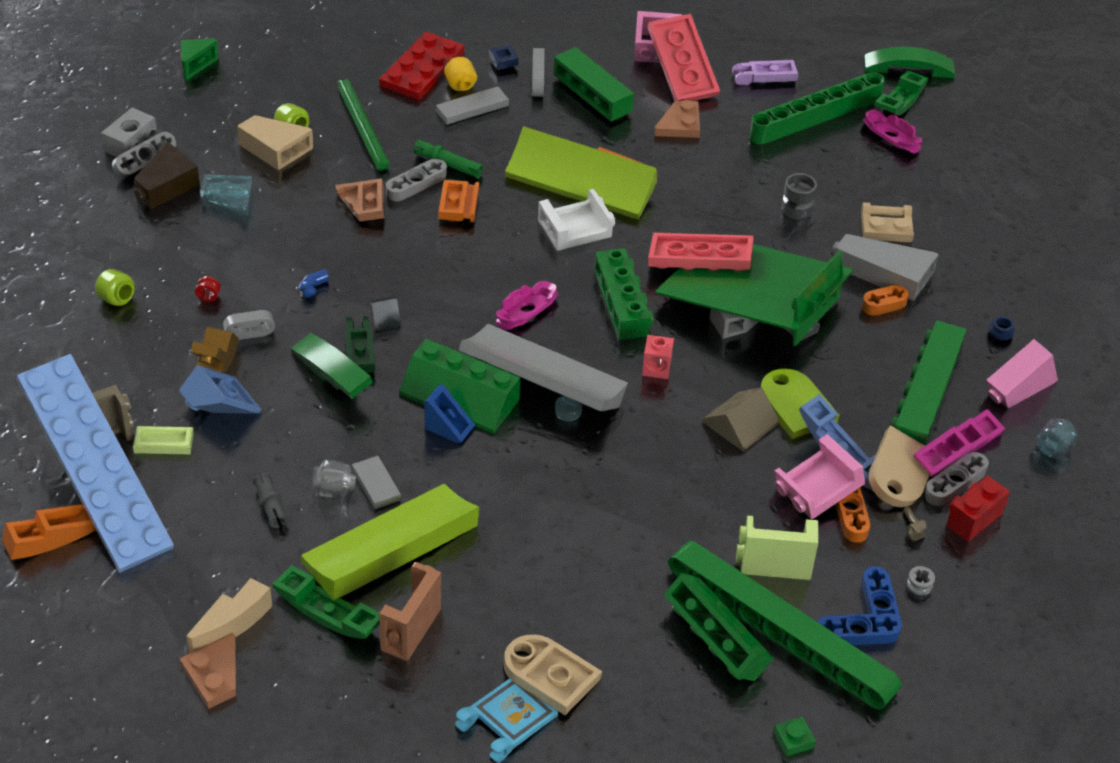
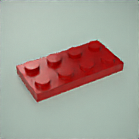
M425 31L379 78V86L420 100L444 75L447 63L452 58L463 55L465 45Z

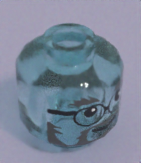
M1054 418L1049 420L1038 432L1036 438L1037 445L1045 455L1056 459L1063 458L1076 445L1078 434L1070 421Z

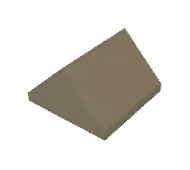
M761 387L736 393L705 416L703 423L737 448L745 451L779 424V419Z

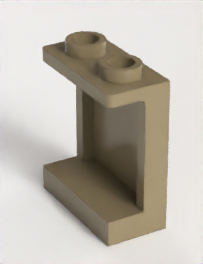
M116 385L93 392L92 394L113 433H122L126 441L132 440L131 429L134 428V422L130 413H128V410L131 409L128 396L121 394Z

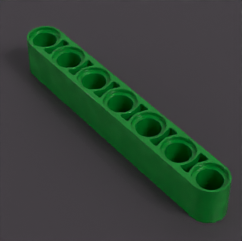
M867 73L756 113L752 116L749 139L756 144H766L872 105L882 95L884 77L878 73Z

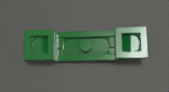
M890 47L872 51L864 56L865 72L888 73L889 66L931 69L932 77L955 78L954 61L943 54L928 49Z
M907 70L900 77L898 86L889 95L883 93L875 101L874 106L896 115H902L917 100L928 78Z
M293 565L272 583L273 588L296 609L337 633L366 639L380 624V612L361 602L355 607L341 598L333 600L324 589L316 585L313 576Z

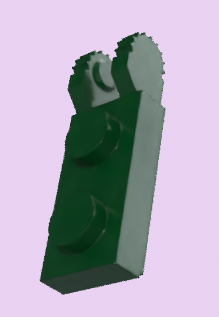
M363 316L361 320L362 328H354L352 317H346L347 357L366 373L375 372L372 327L369 326V316Z

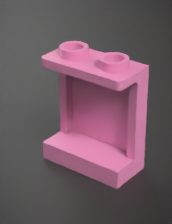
M828 434L819 439V452L787 473L780 468L774 470L777 491L782 496L790 498L796 510L800 513L804 512L811 520L865 484L863 466Z

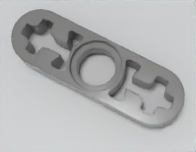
M533 48L532 97H544V48Z
M161 132L120 154L112 162L114 173L120 177H128L141 170L160 150L156 151L154 146L166 140L167 143L170 142L176 147L174 136L168 132ZM144 148L150 153L148 161L140 158L139 149ZM133 159L134 163L127 168H121L120 165Z
M431 159L388 180L386 183L387 198L392 201H403L443 181L447 176L446 163L440 159ZM419 178L422 181L415 182L411 181V179Z
M970 452L927 482L924 493L926 501L935 506H943L968 489L974 482H978L985 476L989 465L986 456L978 452ZM957 475L964 481L954 482L950 479V476Z

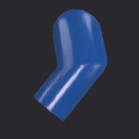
M323 269L304 277L299 284V291H302L303 297L309 298L315 295L316 289L314 286L329 281L327 271Z

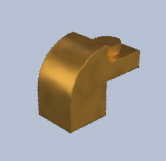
M207 327L203 342L193 341L190 352L198 357L196 366L200 365L226 373L234 359L239 337L229 331Z

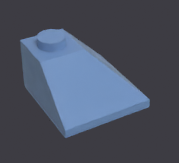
M200 365L195 367L179 389L186 399L185 403L187 406L195 411L201 409L212 413L259 414L262 410L235 376Z

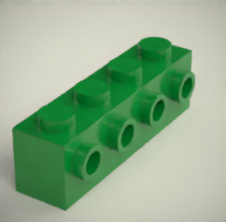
M575 47L554 56L553 75L608 120L614 121L633 111L634 93Z
M625 248L595 252L594 271L618 340L647 337L650 325L654 323L652 310L647 309L646 294L640 290L639 275L634 274L633 259L628 257Z
M681 573L664 593L665 598L673 605V610L691 625V630L708 644L709 650L725 663L730 674L738 680L755 681L774 660L699 577Z

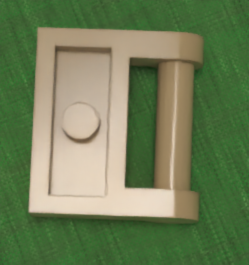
M862 203L861 220L864 238L912 243L914 232L911 205L889 207ZM879 216H893V217H902V218H889V217H879Z

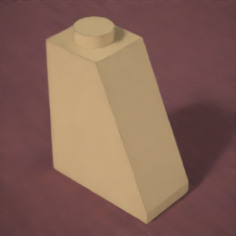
M256 115L237 126L239 145L277 170H280L313 149V133L309 127Z

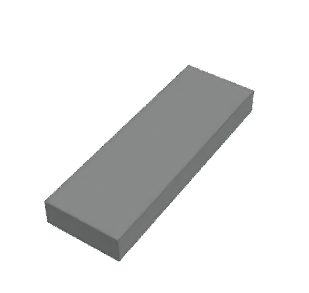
M497 86L436 105V112L447 125L509 106V99Z

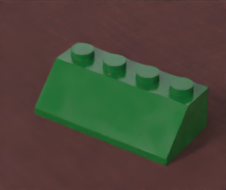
M425 339L411 357L399 389V395L424 405L426 399L437 386L443 384L476 427L494 434L520 399L521 377Z

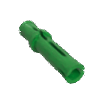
M418 139L415 143V146H418V148H413L415 154L429 159L443 160L447 166L471 175L476 179L482 174L479 169L483 170L484 168L481 163L479 164L449 152L441 145L434 146L421 139Z

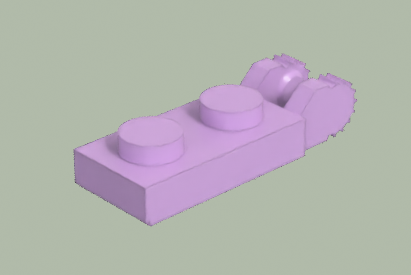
M793 60L750 61L749 63H736L732 68V73L735 75V83L738 85H749L751 82L798 81V71Z

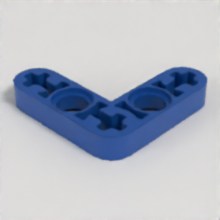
M873 566L867 568L863 574L862 590L868 614L823 616L817 621L852 645L889 644L897 641L902 629V622L888 572L881 567ZM873 579L880 583L879 590H876V583ZM877 600L885 601L889 605V607L881 609L878 608L874 604V602ZM854 625L862 626L866 630V632L863 634L854 633L850 627Z

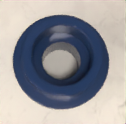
M1005 316L996 317L989 325V332L997 339H1010L1015 334L1014 322Z

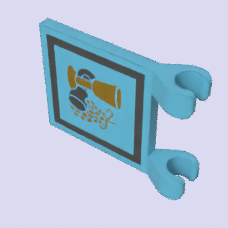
M509 678L473 705L460 709L456 713L458 721L455 722V726L461 731H466L478 718L481 719L501 737L491 744L493 751L489 755L495 762L500 763L516 746L557 717L558 711Z

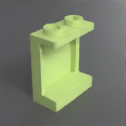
M747 516L746 526H740L739 543L742 545L737 544L736 562H741V572L745 575L811 580L818 548V520L806 519L804 533L755 529L753 527V516Z

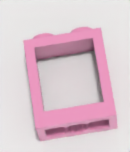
M638 11L634 61L660 63L659 58H655L658 55L652 40H641L642 35H650L647 29L648 22L681 16L682 14Z

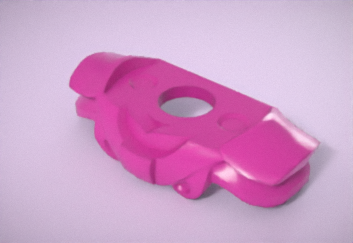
M876 109L866 112V117L862 121L871 131L902 150L917 153L921 149L922 145L920 144L923 139L915 136L916 130L913 125H910L904 119L898 118L896 114L886 117L881 111ZM885 132L894 133L897 137L889 136Z
M540 281L532 288L523 285L521 289L511 292L503 300L502 309L496 312L497 325L503 330H510L528 322L549 307L557 298L559 293L556 291V285L548 281ZM524 306L535 307L534 310L529 312L521 310Z

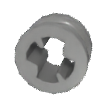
M916 566L909 572L907 587L915 595H927L933 589L935 575L927 567Z

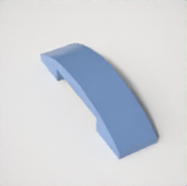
M820 394L801 406L799 411L817 443L819 444V439L828 434L863 466L865 484L862 486L873 491L869 482V470L875 455L869 458L834 420L838 414Z

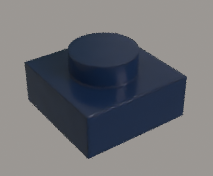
M511 45L489 49V57L497 70L518 66L519 58Z

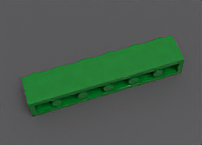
M936 320L933 330L927 329L923 344H926V347L921 345L917 361H920V363H914L910 375L913 381L908 380L903 395L907 397L906 399H900L896 411L900 415L899 417L894 416L891 422L892 427L924 446L927 444L967 330Z

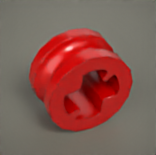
M202 277L198 281L195 294L204 302H213L218 297L221 285L215 278Z

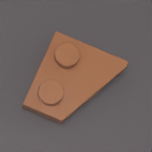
M674 101L655 126L654 136L699 138L698 101Z
M382 178L336 185L337 195L359 221L384 218V184Z
M233 633L179 658L182 669L208 709L237 696L236 639Z

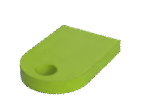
M778 369L768 373L762 380L761 387L779 419V424L791 439L811 433L799 411L801 406L820 394L832 407L813 382L799 371ZM775 381H782L786 384L779 385L776 384ZM839 414L834 419L837 423L839 420Z

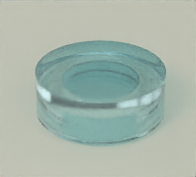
M561 396L556 400L555 414L559 419L574 421L581 416L582 403L566 396Z

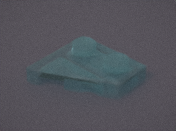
M204 174L200 188L201 198L247 215L253 189V176Z

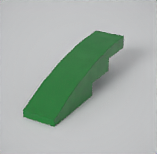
M312 333L290 348L291 352L323 381L327 380L337 390L340 388L351 399L373 383L371 376L328 342Z

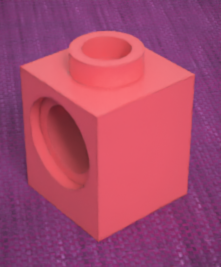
M647 335L642 376L662 379L669 378L674 338Z

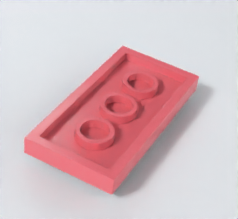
M691 14L648 22L647 29L674 101H695L718 96L720 89Z
M653 233L648 266L660 269L681 267L682 269L750 270L754 236Z

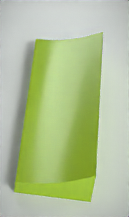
M523 126L513 155L505 170V177L582 202L588 200V191L594 189L598 196L603 198L608 210L639 220L657 184V168Z
M444 483L302 554L301 564L329 596L336 600L477 527L479 506L464 500Z

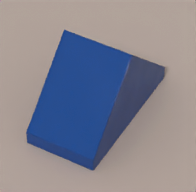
M443 384L438 385L424 402L425 429L456 443H461L475 426L474 422Z

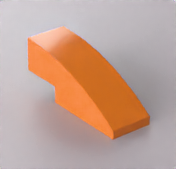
M83 504L36 510L34 519L5 523L2 541L11 560L62 547L90 534L96 528Z

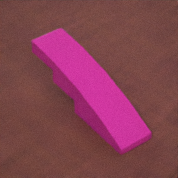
M986 409L975 418H969L958 427H952L917 451L913 457L932 477L948 468L966 454L976 452L1000 436L1005 428Z

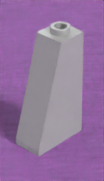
M845 234L840 242L836 241L831 250L832 256L839 250L842 251L843 266L853 269L851 275L882 288L891 285L905 287L909 293L908 299L912 301L915 300L933 275L939 255L931 251Z

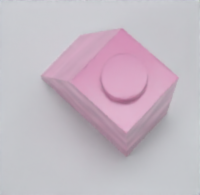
M1033 339L986 380L989 388L988 395L995 403L999 404L1001 402L1004 406L1010 408L1058 381L1053 354Z

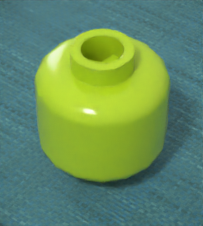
M283 104L275 112L274 120L304 127L309 125L307 111L295 104Z
M108 269L99 275L96 280L95 290L101 300L114 306H122L131 300L134 295L135 285L129 275L116 269Z

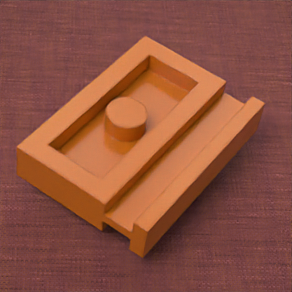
M444 180L438 219L463 221V218L470 219V222H474L479 182H476L475 185H469L467 181Z

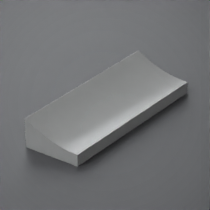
M487 324L474 336L462 340L459 351L599 411L619 408L628 382L490 324Z

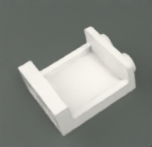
M594 189L588 191V200L555 209L548 199L539 201L538 221L557 251L612 237V229L615 226L614 215L608 211L603 198L599 197Z

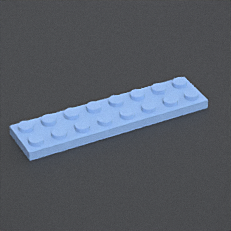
M66 355L18 374L17 381L118 572L121 573L172 550L174 544L72 355Z

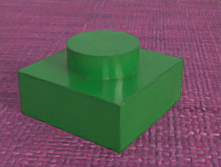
M803 716L774 725L773 733L786 757L815 748L816 740Z

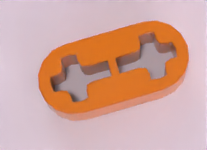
M891 285L866 292L861 308L866 314L872 316L903 309L907 304L908 290L900 285Z

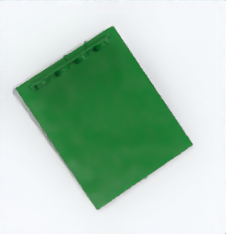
M754 244L750 270L682 269L680 267L655 291V294L789 329L793 334V345L796 346L840 298L842 283L853 272V269L843 266L841 250L832 259L830 258L828 262Z

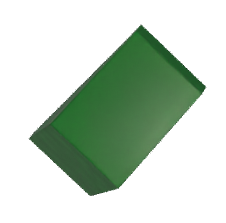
M216 39L181 40V60L184 79H190L219 59Z

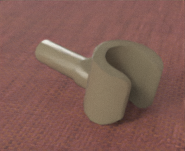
M905 507L903 511L911 524L907 526L909 538L912 541L924 538L925 532L923 530L926 529V522L924 520L918 521L911 509Z

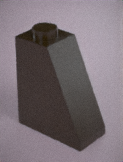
M168 142L134 178V194L140 203H144L149 209H153L199 186L198 166Z

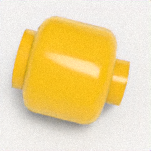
M452 58L445 66L444 74L453 90L466 91L476 83L477 73L468 58Z

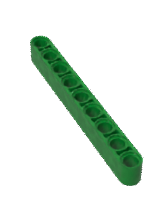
M687 541L668 559V566L677 577L681 573L699 577L732 614L871 707L883 709L901 689L902 683L893 671L698 543Z

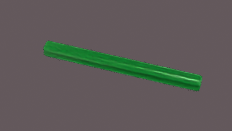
M340 79L338 81V89L377 170H388L389 160L351 82L348 79Z

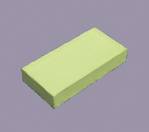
M137 426L133 444L134 453L191 454L194 436L193 427Z

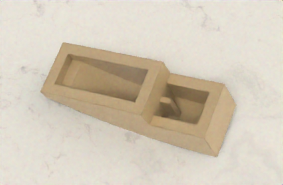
M250 578L234 598L222 594L186 636L189 654L232 633L237 637L254 625L272 607L271 588Z

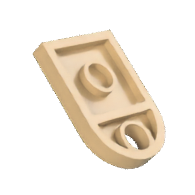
M892 426L885 431L869 470V482L873 491L884 502L896 507H907L912 505L922 495L929 478L928 472L913 457L917 451L925 446ZM888 486L893 487L897 491V494L892 493L888 489Z
M524 635L518 637L505 650L503 665L507 676L514 683L564 715L601 680V670L545 636ZM518 651L527 652L529 656L520 657L515 653Z

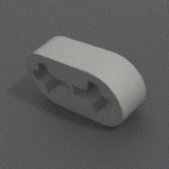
M266 310L232 314L226 317L223 322L224 331L234 333L239 337V340L266 336L275 329L273 315Z

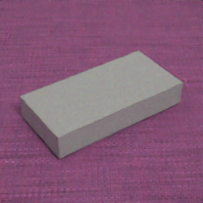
M379 456L352 464V471L374 510L401 501V494Z

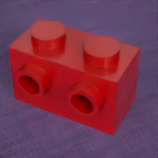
M986 476L979 483L977 481L974 482L963 496H956L950 503V513L946 526L969 542L1004 513L1010 491L989 476Z

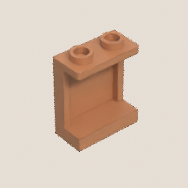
M414 562L411 567L412 596L403 610L400 611L384 605L379 613L381 651L405 661L409 660L441 610V572L431 566L422 565Z

